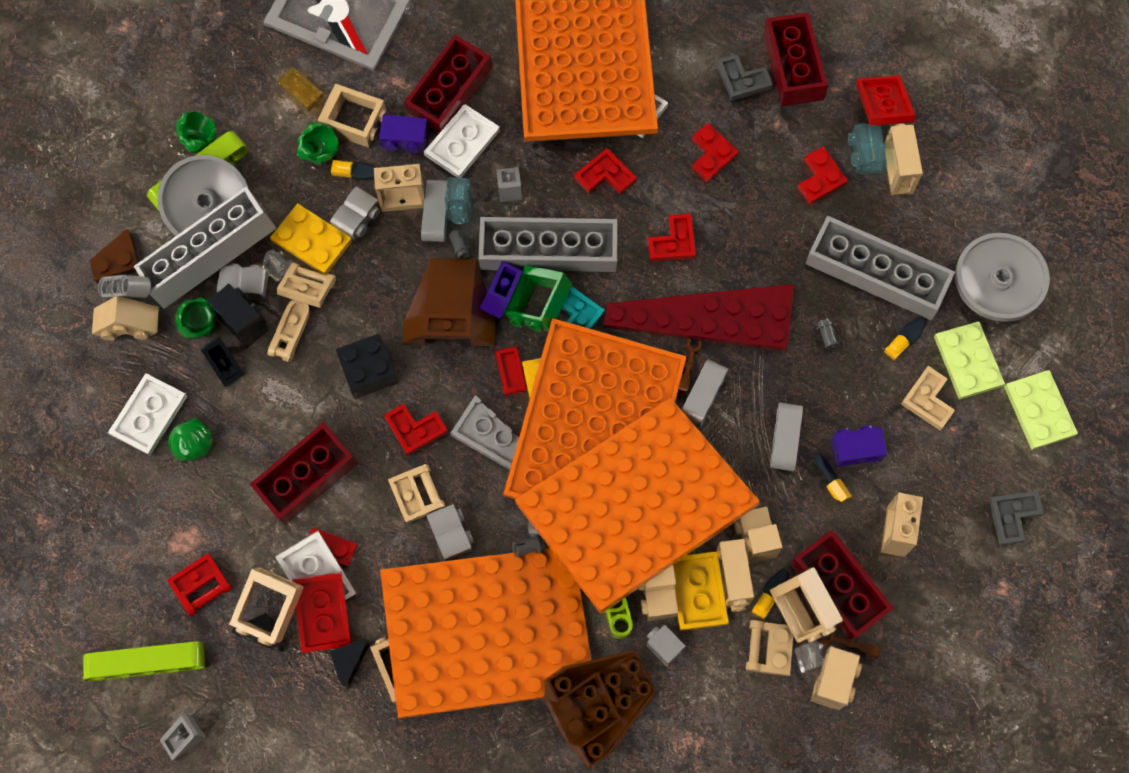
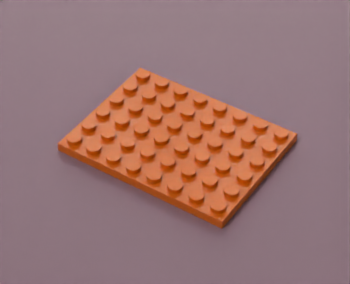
M515 0L524 142L658 134L645 0Z
M552 318L503 496L512 499L518 498L669 398L675 402L687 356Z
M671 398L515 499L516 505L601 614L755 509L760 503L758 498Z
M550 548L542 550L540 554L534 552L520 557H516L515 553L380 570L398 719L544 698V679L564 666L591 660L580 586Z

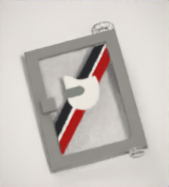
M275 0L264 20V25L375 71L404 14L410 15L412 13L414 3H411L412 0Z

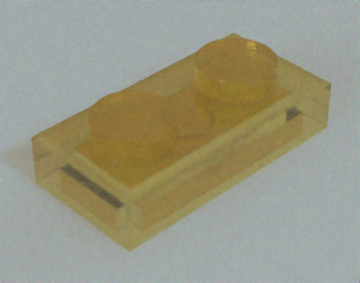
M294 67L290 68L277 80L278 85L307 111H310L324 98L323 93Z

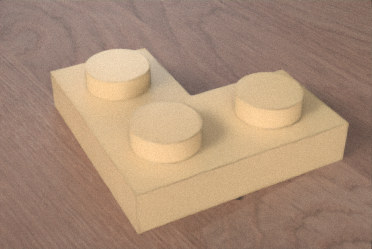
M927 366L901 403V405L940 431L955 411L935 397L947 381V378Z

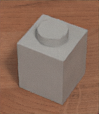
M666 625L661 629L656 626L647 635L649 640L646 646L666 666L685 649V645Z

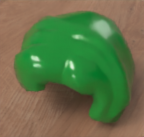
M196 111L182 114L177 120L176 131L178 140L189 152L197 153L202 151L216 140V124L211 118Z
M310 123L298 138L297 155L302 160H307L314 164H324L331 160L338 152L339 145L335 131L331 126L324 123Z
M199 297L193 300H185L177 309L175 324L184 338L200 339L215 332L216 314L212 311L206 298Z
M191 418L173 429L169 435L168 446L173 456L179 461L199 460L205 457L212 449V433L201 420Z

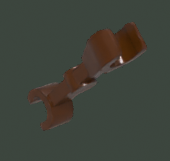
M691 338L688 339L686 344V350L690 354L688 361H686L685 374L683 373L678 393L682 395H687L693 357L700 352L702 342L699 341L698 347L692 348L690 346Z
M833 632L829 634V640L818 639V642L822 645H829L834 642L844 645V647L859 650V652L875 659L878 658L881 652L879 646L855 643V641L836 637Z

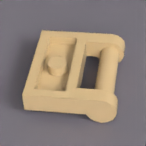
M291 263L277 288V295L320 308L330 289L334 287L336 276L332 274L324 275L302 268L299 264Z
M428 464L421 465L388 479L406 524L446 507L444 501L440 500L429 474L431 470ZM421 477L432 504L424 505L414 481L415 478Z
M751 620L749 629H752L749 662H746L745 670L790 676L793 633L789 626ZM761 631L768 632L765 664L758 663Z

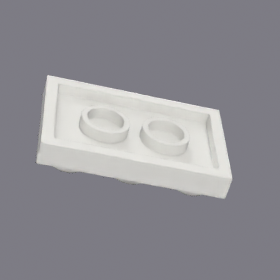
M464 104L427 147L424 155L458 179H461L500 132V127Z
M145 373L108 433L151 456L186 400L187 395Z
M319 531L276 555L277 561L290 581L294 578L342 572L345 600L356 594Z

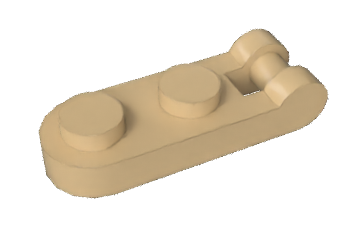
M296 300L289 302L268 348L267 354L269 356L282 357L283 361L289 363L292 361L297 344L310 317L311 311L308 304ZM281 342L287 343L285 349L280 347Z

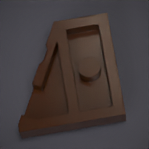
M129 229L124 230L89 260L94 281L97 284L102 277L127 275L137 272L134 266L139 261Z

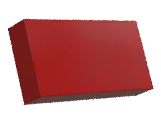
M518 347L495 351L505 396L527 392Z

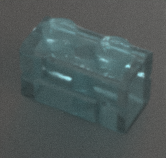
M866 123L854 125L852 132L848 135L849 146H853L854 153L851 154L852 166H856L858 174L882 173L887 161L881 126H870V124Z
M450 177L447 180L445 203L448 219L453 223L464 224L471 221L473 194L471 181L467 178Z

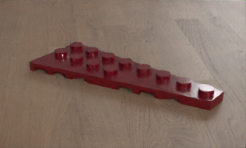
M794 285L607 303L604 328L787 351Z

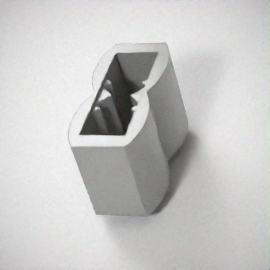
M355 187L346 198L344 204L335 212L330 222L332 226L355 241L358 237L364 236L368 229L367 224L379 216L381 211L379 200L362 189Z
M228 263L220 269L217 293L229 283L234 289L239 287L247 296V300L265 301L269 275L266 269L259 265H250V267L242 268L239 264Z
M452 504L426 515L444 561L452 560L472 551L471 545L474 544V540L470 531H464L461 523L465 522L460 508L456 510Z

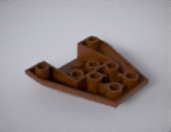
M430 259L404 320L403 344L426 345V339L471 340L472 346H495L496 322L494 316L479 309L486 295V290L476 259Z
M636 649L567 665L544 679V700L566 744L588 768L593 767L613 751L656 694Z

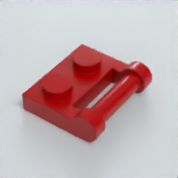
M209 553L167 579L190 617L197 613L196 610L225 592L227 594L233 590ZM217 579L219 582L217 586L193 602H190L189 596Z

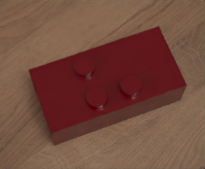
M809 12L766 18L763 35L781 106L825 100L828 84Z
M454 35L404 101L407 113L415 118L427 119L428 126L440 133L460 108L468 103L493 69L491 56L459 36Z
M323 422L249 485L278 520L286 525L359 462Z
M833 529L789 562L798 574L813 567L815 568L843 619L837 625L850 640L857 638L894 609Z

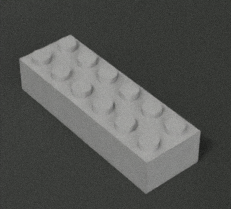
M245 186L137 263L134 268L139 276L149 278L151 284L149 294L165 309L277 228L260 202Z
M828 215L805 263L929 320H932L937 313L955 274L953 270Z
M480 217V270H498L503 261L522 271L525 265L553 271L616 272L617 219Z

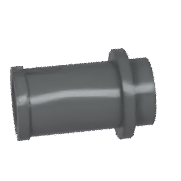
M461 230L452 231L449 234V239L455 249V257H458V259L469 258L472 249L467 245L463 232Z
M830 318L819 321L817 323V331L821 333L825 349L839 346L840 343L833 328L834 322H831Z
M534 535L530 539L513 542L512 548L516 557L534 552L540 554L542 550H545V543L541 536Z

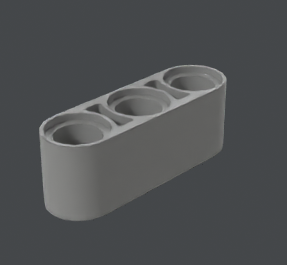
M427 180L421 228L422 241L445 242L450 200V181Z
M132 275L106 276L100 279L98 292L100 297L114 298L116 296L128 299L146 298L150 293L151 284L148 277Z
M709 359L705 362L682 408V412L698 427L702 426L729 368Z
M779 402L770 468L794 472L803 406Z

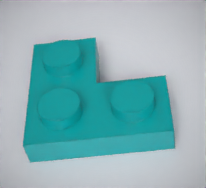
M571 287L562 307V310L571 316L567 320L568 323L592 329L605 313L602 307L573 287Z

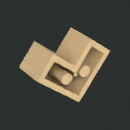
M116 296L94 308L92 334L101 336V339L108 341L114 340L123 334L133 335L138 340H145L157 333L159 307Z
M767 507L753 509L734 522L737 535L741 534L742 539L745 541L748 564L777 558L782 549L777 525H772Z
M673 565L639 588V591H644L645 600H641V609L643 615L647 614L648 621L674 618L678 615Z
M830 647L826 652L821 673L816 678L810 701L836 710L847 706L849 702L851 703L855 694V688L852 687L854 678L858 679L862 664L858 663L860 656Z

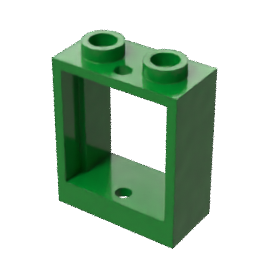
M525 265L504 314L510 319L509 322L516 327L527 326L537 332H541V330L549 331L552 318L557 319L573 284L562 272ZM536 285L553 289L540 317L523 314Z

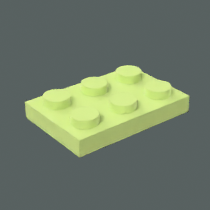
M979 321L935 334L934 339L959 400L1001 388L1005 385Z
M1050 370L1007 383L1004 386L1031 450L1074 437L1078 434Z

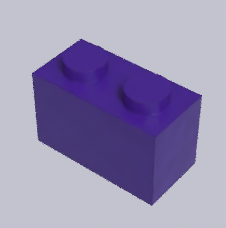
M383 114L379 136L381 148L388 151L403 150L413 154L424 152L429 132L427 119Z
M502 261L479 309L501 318L523 271Z
M867 425L856 431L841 429L831 439L836 467L882 461L887 455L881 427L874 428L873 425Z

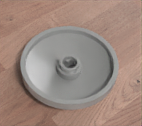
M196 155L185 158L172 166L161 181L158 191V208L161 218L167 228L177 236L245 186L248 188V185L242 174L232 164L221 158L210 155Z
M991 233L981 236L964 249L956 264L955 283L961 298L970 309L990 320L1008 322L1030 315L1042 303L1049 288L1050 277L1045 259L1036 247L1016 235Z

